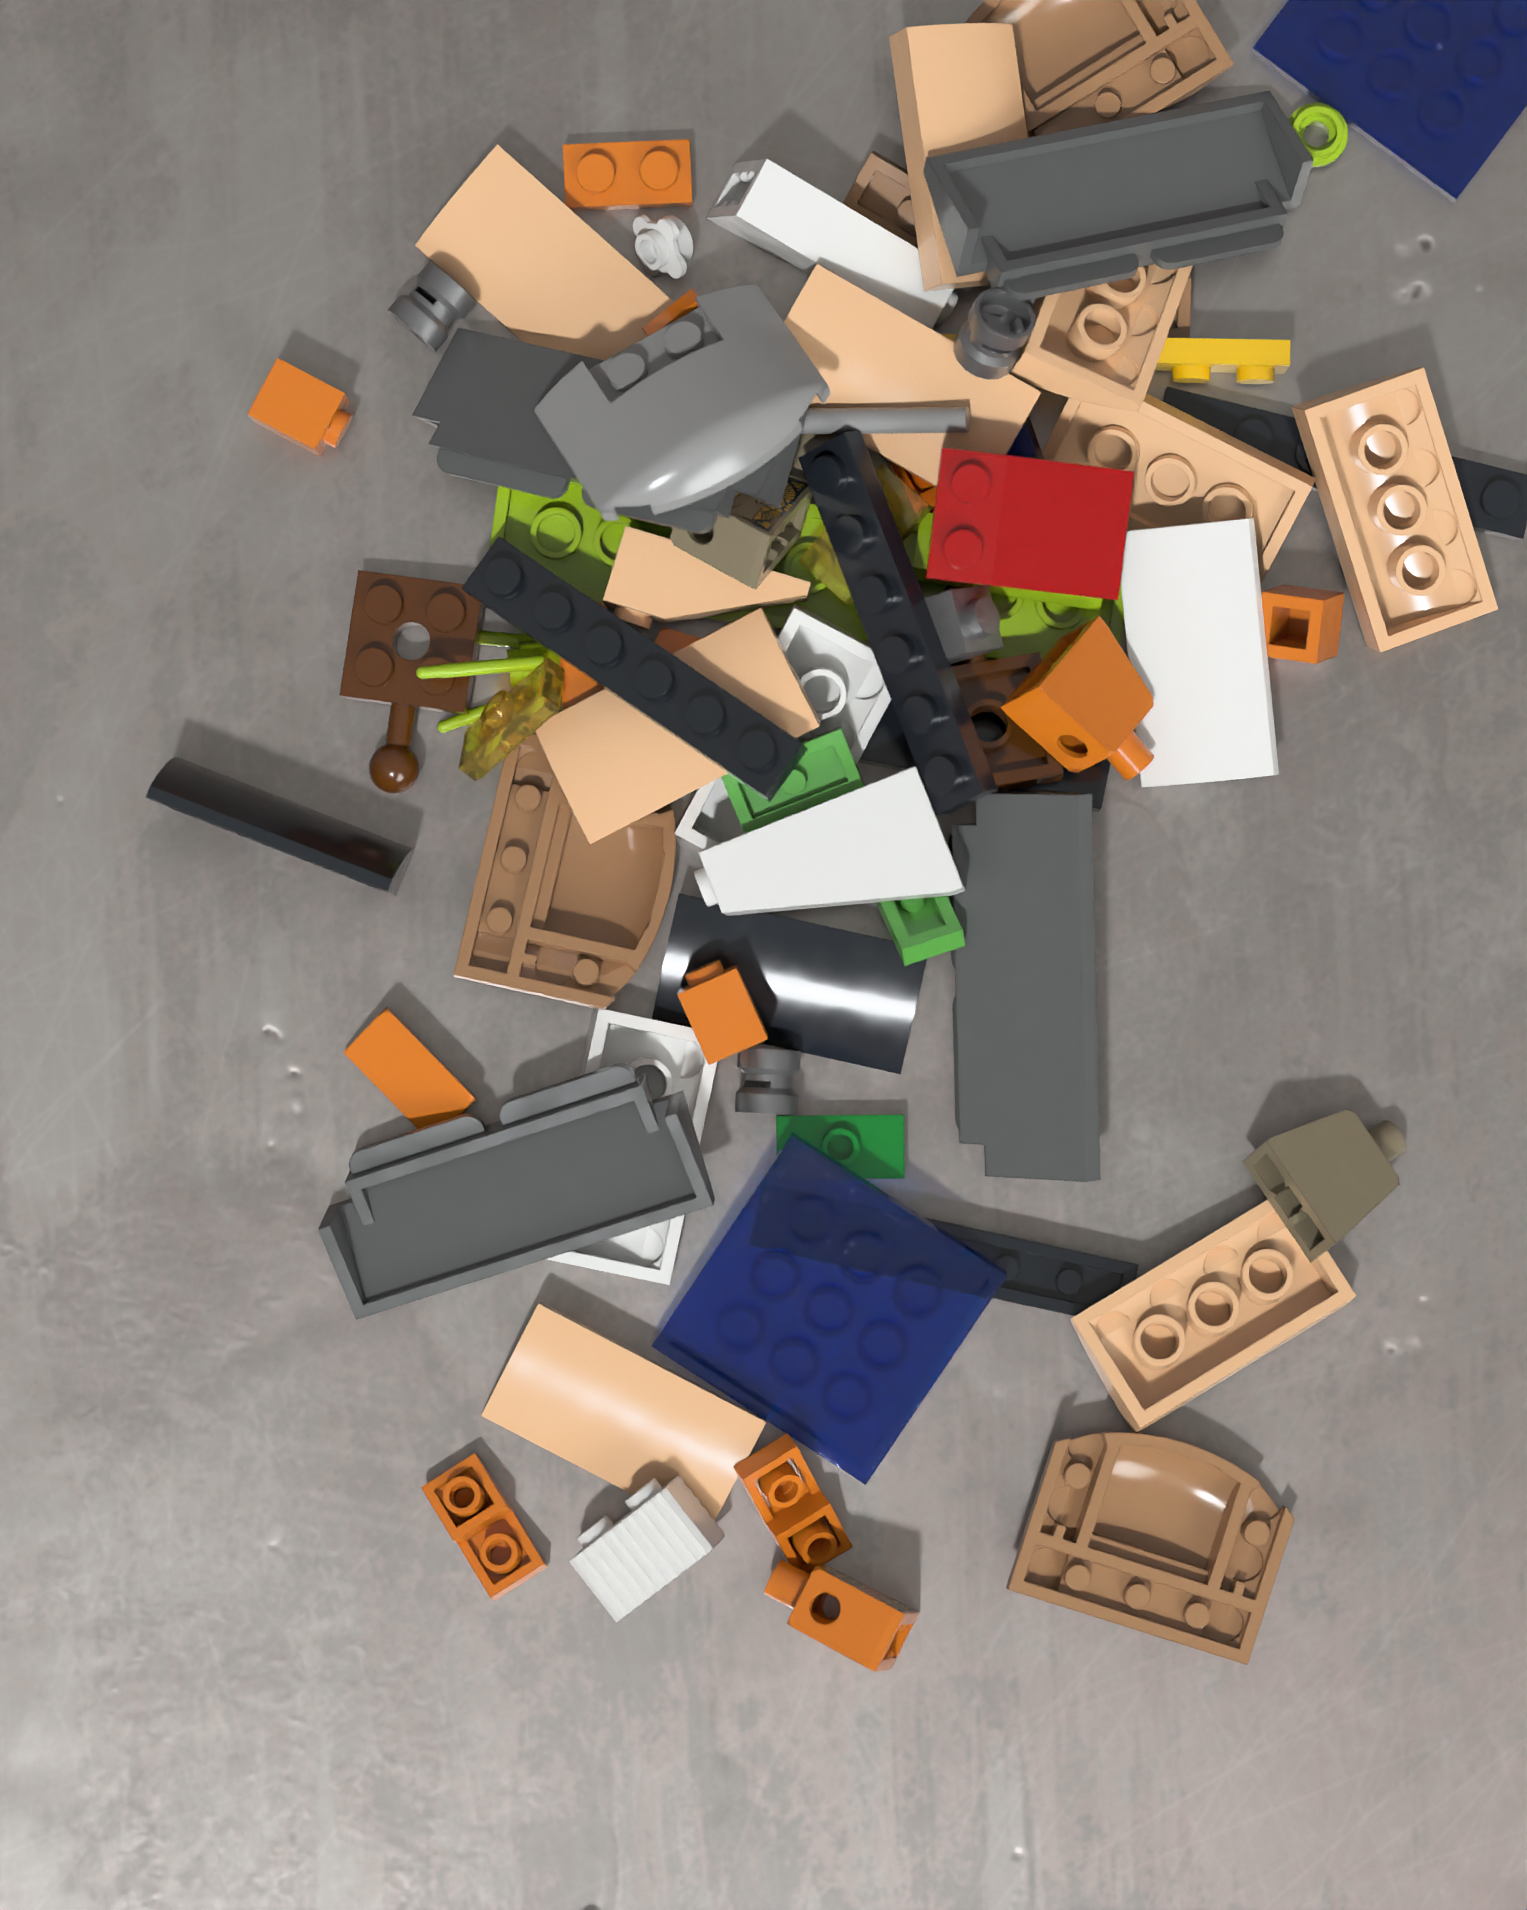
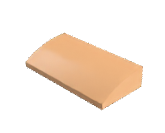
M961 23L906 27L889 36L924 292L990 285L986 271L956 276L923 170L927 157L1028 138L1013 26L1008 23Z
M498 144L453 195L415 244L419 251L457 282L475 301L521 342L605 361L646 338L647 335L642 328L674 303L671 298Z
M816 264L784 321L828 384L831 392L824 405L818 396L815 395L808 408L969 407L970 430L968 433L861 434L867 448L935 487L937 486L941 448L1007 455L1041 394L1040 391L1010 374L1000 379L990 380L974 376L966 371L957 361L953 352V341L819 264Z
M1156 264L1139 267L1135 276L1129 279L1038 297L1033 309L1035 327L1026 343L1020 347V355L1009 374L1028 384L1075 400L1115 409L1138 411L1143 404L1193 265L1173 270L1160 268Z
M1417 367L1380 377L1292 406L1313 477L1316 478L1315 484L1367 647L1383 652L1498 610L1424 367Z
M762 607L672 653L795 738L820 726L821 720ZM606 689L579 701L533 726L556 778L590 844L727 774L720 767Z
M1267 1199L1074 1316L1070 1321L1114 1403L1131 1431L1137 1433L1345 1307L1356 1295L1328 1251L1310 1263Z
M542 1302L538 1303L481 1415L631 1494L635 1493L653 1478L663 1487L678 1475L683 1478L685 1485L692 1490L693 1496L699 1499L701 1506L707 1509L709 1516L713 1519H716L738 1478L733 1466L749 1457L766 1424L765 1418Z

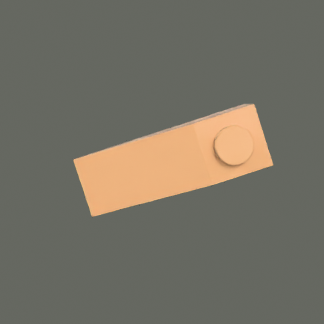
M626 526L603 601L605 606L615 608L614 615L630 626L649 630L652 620L663 624H670L754 610L760 607L766 608L807 601L811 582L771 571L759 587L753 589L675 547L671 539Z

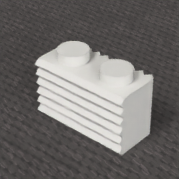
M678 1475L663 1487L653 1478L624 1501L631 1509L628 1514L615 1524L605 1515L576 1538L583 1548L569 1562L616 1622L708 1554L725 1537L723 1529L717 1526L715 1519L709 1516L707 1509L701 1506L699 1499L693 1496L692 1490L685 1485L683 1478Z

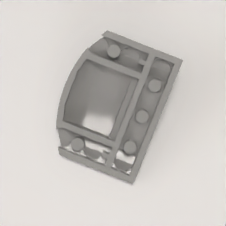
M757 284L721 289L695 297L698 305L697 309L588 370L583 361H581L546 394L534 409L537 419L604 521L619 520L614 507L650 504L651 510L655 515L694 503L729 487L775 457L803 431L799 419L804 415L815 395L818 396L824 405L831 393L828 384Z

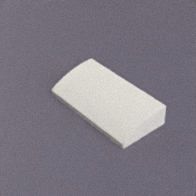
M1254 518L1127 530L1121 573V591L1128 659L1153 696L1152 709L1135 728L1137 736L1154 755L1152 762L1140 772L1141 788L1255 778L1279 774Z
M794 604L777 637L821 720L820 726L796 739L802 742L841 726L857 764L891 701L873 651L867 642L809 610ZM721 777L695 790L674 833L704 850L744 835Z
M593 1008L579 1076L611 1065L626 1064L634 1070L636 1076L646 1073L653 1100L684 1091L700 1145L717 1062L708 1065L693 1029L607 1009ZM685 1215L566 1252L547 1260L670 1285Z

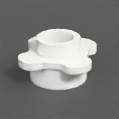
M646 215L636 217L633 221V231L637 236L635 250L643 269L651 276H656L661 272L669 273L674 279L684 276L687 270L686 262L693 255L692 237L685 224L673 215H666L655 221H651Z

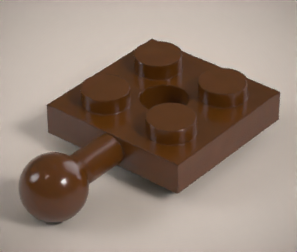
M358 570L339 696L344 699L391 705L386 744L379 747L373 753L369 762V774L373 783L380 790L391 794H398L410 789L417 781L420 772L419 760L413 750L410 749L416 708L468 715L474 675L420 679L416 675V670L421 666L476 661L484 605L470 597L462 589L464 584ZM417 625L426 628L430 636V645L427 652L415 660L403 659L399 655L396 645L399 634L409 626Z
M946 586L942 592L966 587ZM1039 652L987 660L986 654L961 661L962 665L951 666L970 717L972 718L981 712H991L999 716L1004 722L1006 732L1000 739L992 742L980 740L998 787L996 791L1062 781L1064 775L1062 764L1001 709V705L1041 660Z

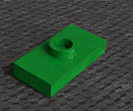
M904 1114L776 1116L777 1180L905 1178Z

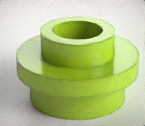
M1309 103L1299 107L1289 117L1290 124L1314 160L1312 167H1323L1339 158L1348 141L1347 124L1339 111L1324 103ZM1309 126L1321 127L1327 135L1326 143L1319 147L1309 145L1305 141L1304 130Z

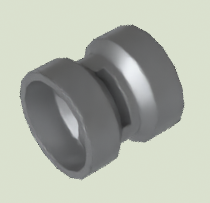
M429 262L417 275V286L409 295H400L389 307L388 311L417 339L436 352L448 338V327L455 319L466 318L477 305V302L450 276L435 264Z
M992 288L981 292L969 311L968 321L961 327L954 340L953 352L959 364L974 376L987 380L1000 379L1008 375L1020 355V347L1026 343L1035 327V315L1032 307L1026 300H1017L1010 297L1002 288Z
M747 1048L738 1052L737 1067L743 1073V1084L736 1092L735 1112L797 1115L798 1095L793 1091V1076L800 1071L801 1051ZM765 1081L771 1082L770 1088H765Z

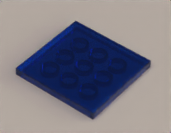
M1288 0L1251 50L1252 54L1315 101L1330 105L1343 116L1346 124L1453 203L1527 106V0Z
M792 1132L653 1340L652 1347L866 1485L1006 1279L1007 1271Z

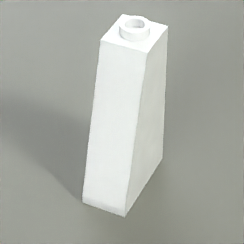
M769 159L736 162L706 216V219L811 275L816 264H819L930 329L935 324L938 326L942 325L950 316L957 303L959 294L954 289L924 292L918 248Z
M916 766L701 851L699 855L704 867L694 871L706 905L710 907L718 903L721 912L727 916L951 896L966 891Z

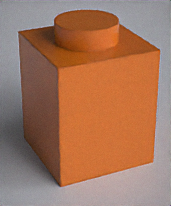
M279 358L276 359L248 412V416L254 423L319 457L323 454L327 444L334 448L338 447L353 418V414L346 411L350 400L344 392Z
M1286 584L1262 591L1267 656L1318 664L1338 656L1345 593Z
M716 960L684 975L688 986L679 989L677 995L708 1065L768 1039V1033L737 964L724 969L720 960Z

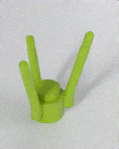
M481 630L479 644L517 649L506 650L507 658L421 666L417 668L416 675L420 679L509 672L510 687L523 686L521 691L469 709L468 715L458 714L441 720L437 724V729L442 733H446L524 704L547 702L546 690L561 688L560 658L524 633L514 634Z

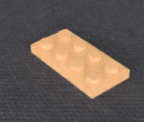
M1147 393L1138 411L1115 409L1069 398L1039 457L1040 460L1079 463L1080 465L1134 471L1127 525L1129 530L1254 518L1260 585L1316 479Z

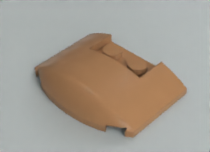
M985 0L965 22L1012 24L1028 138L1162 112L1180 100L1183 102L1234 66L1233 61L1196 0Z
M511 730L459 948L454 977L605 1010L615 1000L613 996L637 973L645 961L665 915L673 881L676 852L674 810H671L670 803L590 844L556 778L538 736Z
M1124 1431L1093 1433L1071 1440L1069 1437L1054 1440L1006 1589L1248 1665L1295 1518L1285 1506H1282L1279 1510L1274 1501L1260 1486L1262 1483L1249 1473L1207 1450L1186 1442L1164 1436Z

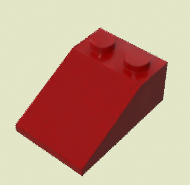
M941 448L925 577L1118 600L1134 471Z

